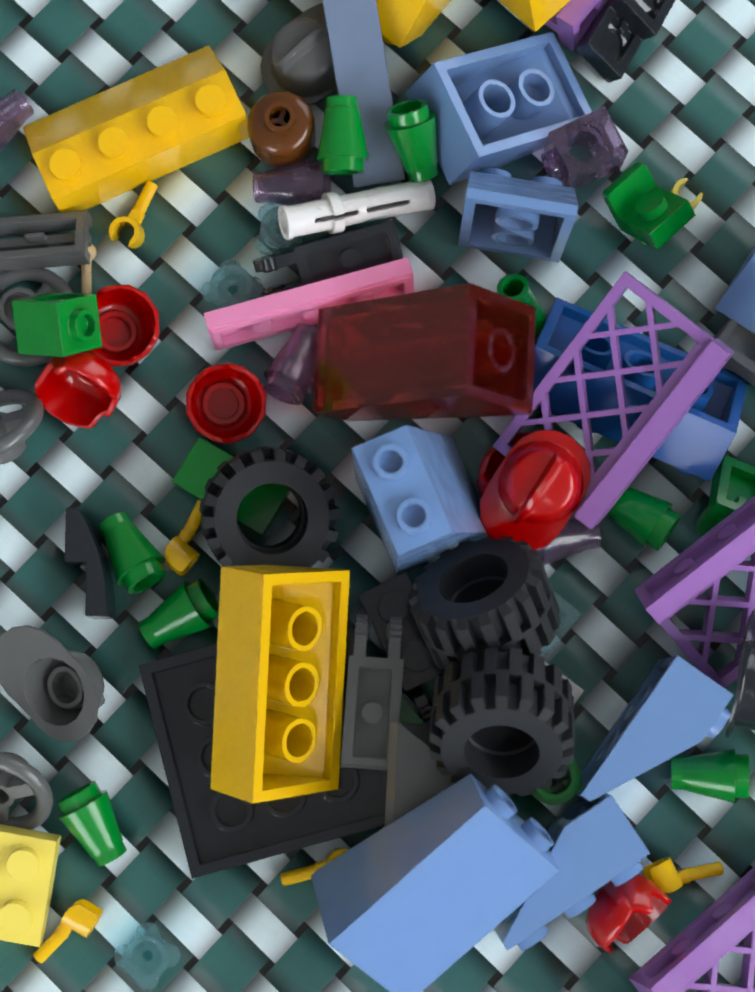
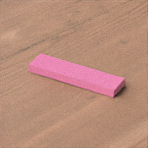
M406 257L203 314L214 348L220 351L412 298L415 296L413 271L409 258Z

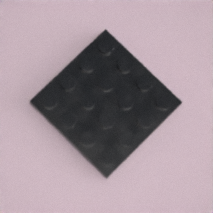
M349 612L347 619L341 749L348 657L353 655L354 630ZM217 644L138 665L192 879L385 825L387 771L340 767L339 789L253 804L210 789Z

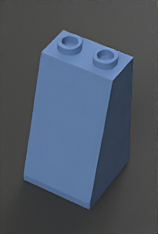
M405 425L352 448L356 482L396 574L437 558L439 554L447 549L452 550L460 546V543L469 540L473 542L481 537L489 536L480 519V500L451 436Z
M469 774L320 867L311 875L328 944L387 991L422 992L559 872L549 850L554 842L547 831L534 818L530 817L525 822L516 814L517 809L514 803L497 785H492L487 789L472 774Z

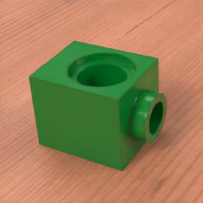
M50 292L12 301L18 354L65 357L102 347L96 294Z

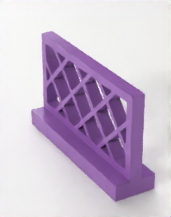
M624 271L493 447L506 457L514 446L511 442L523 426L544 424V430H553L554 422L581 419L585 444L584 451L590 462L591 481L583 500L575 510L576 514L574 517L592 530L611 510L735 351L718 338L712 337L638 279ZM627 289L645 301L648 325L617 329L615 305ZM655 310L671 322L656 324ZM607 317L609 331L595 332ZM679 327L697 341L684 360L661 363L657 330ZM649 331L653 364L622 368L618 335ZM610 337L614 369L584 373L582 348L589 339ZM574 360L575 374L562 376ZM677 368L664 384L662 369ZM654 371L656 396L649 404L627 407L623 374ZM615 376L619 408L589 411L585 379ZM576 381L580 412L552 416L549 400L551 389L556 383ZM541 404L542 417L529 419ZM642 412L630 428L628 413ZM620 414L623 438L616 447L594 449L590 418ZM609 455L597 470L595 456Z
M755 495L634 589L647 612L658 625L660 624L698 670L723 688H726L738 679L744 633L751 612L755 608ZM751 555V561H745ZM731 570L749 571L745 597L718 595L720 579ZM708 589L707 594H702L705 590ZM687 604L706 605L702 630L679 629L671 617ZM716 606L743 608L739 632L712 631ZM690 641H700L699 651ZM710 643H736L735 659L716 673L708 663Z
M755 866L629 978L638 992H685L687 989L703 990V992H755V987H753L755 972ZM744 939V945H737ZM728 952L743 953L740 985L717 983L719 960ZM704 975V982H703V981H697L699 978H701V977Z

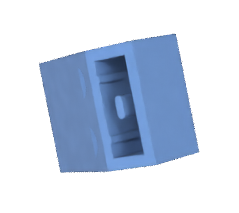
M605 793L591 802L583 799L552 820L547 833L552 838L554 844L549 850L559 872L496 926L495 931L507 951L515 945H518L521 951L535 945L549 933L546 924L562 913H565L568 919L580 914L596 901L593 892L609 881H612L615 887L636 876L643 869L639 861L649 855L650 852L612 795Z

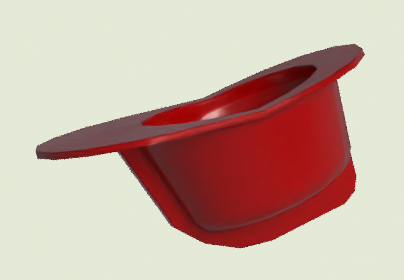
M556 430L536 431L522 437L510 449L487 484L481 498L480 519L487 535L493 536V539L507 536L513 537L515 542L523 540L530 544L532 550L548 546L567 524L583 500L590 484V462L583 447L571 436Z

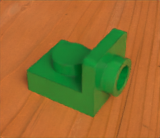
M635 162L602 192V197L620 230L657 250L696 216L687 199L657 186L647 166L641 162Z
M724 455L712 478L708 506L696 520L695 532L702 535L706 534L755 495V466Z

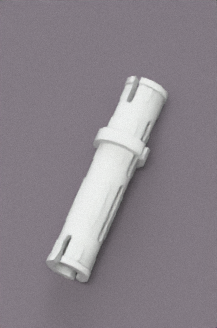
M431 180L423 182L409 181L344 195H338L336 191L323 193L319 200L279 206V227L286 240L322 231H328L332 235L343 233L346 226L423 210H433L436 203L435 190Z

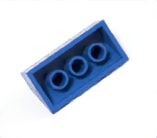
M558 297L556 298L513 397L524 402L529 399L593 312ZM607 318L604 319L595 332L609 331ZM617 323V329L628 328ZM642 333L618 335L622 368L653 364L649 336ZM610 337L589 339L581 350L584 373L614 369ZM659 341L661 363L684 360L688 355L684 351ZM574 360L562 376L575 374ZM677 368L662 369L664 384ZM722 368L652 457L672 465L680 473L695 475L710 482L737 433L748 382L739 375ZM654 371L623 374L627 407L649 404L657 394ZM615 376L585 379L589 411L619 408ZM576 381L556 383L551 389L549 400L552 414L563 415L580 412ZM541 404L536 409L537 411L542 412ZM642 412L628 413L630 428ZM620 414L590 418L592 433H598L616 442H620L623 438ZM581 419L570 420V422L575 423L577 427L583 430Z

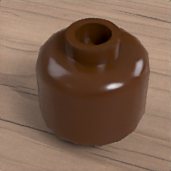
M274 91L263 95L253 105L248 115L247 130L255 154L264 163L276 168H289L300 164L311 154L316 143L315 118L310 106L300 96L288 91Z

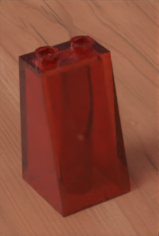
M472 283L320 308L318 315L313 413L345 421L530 415L533 410L536 308Z

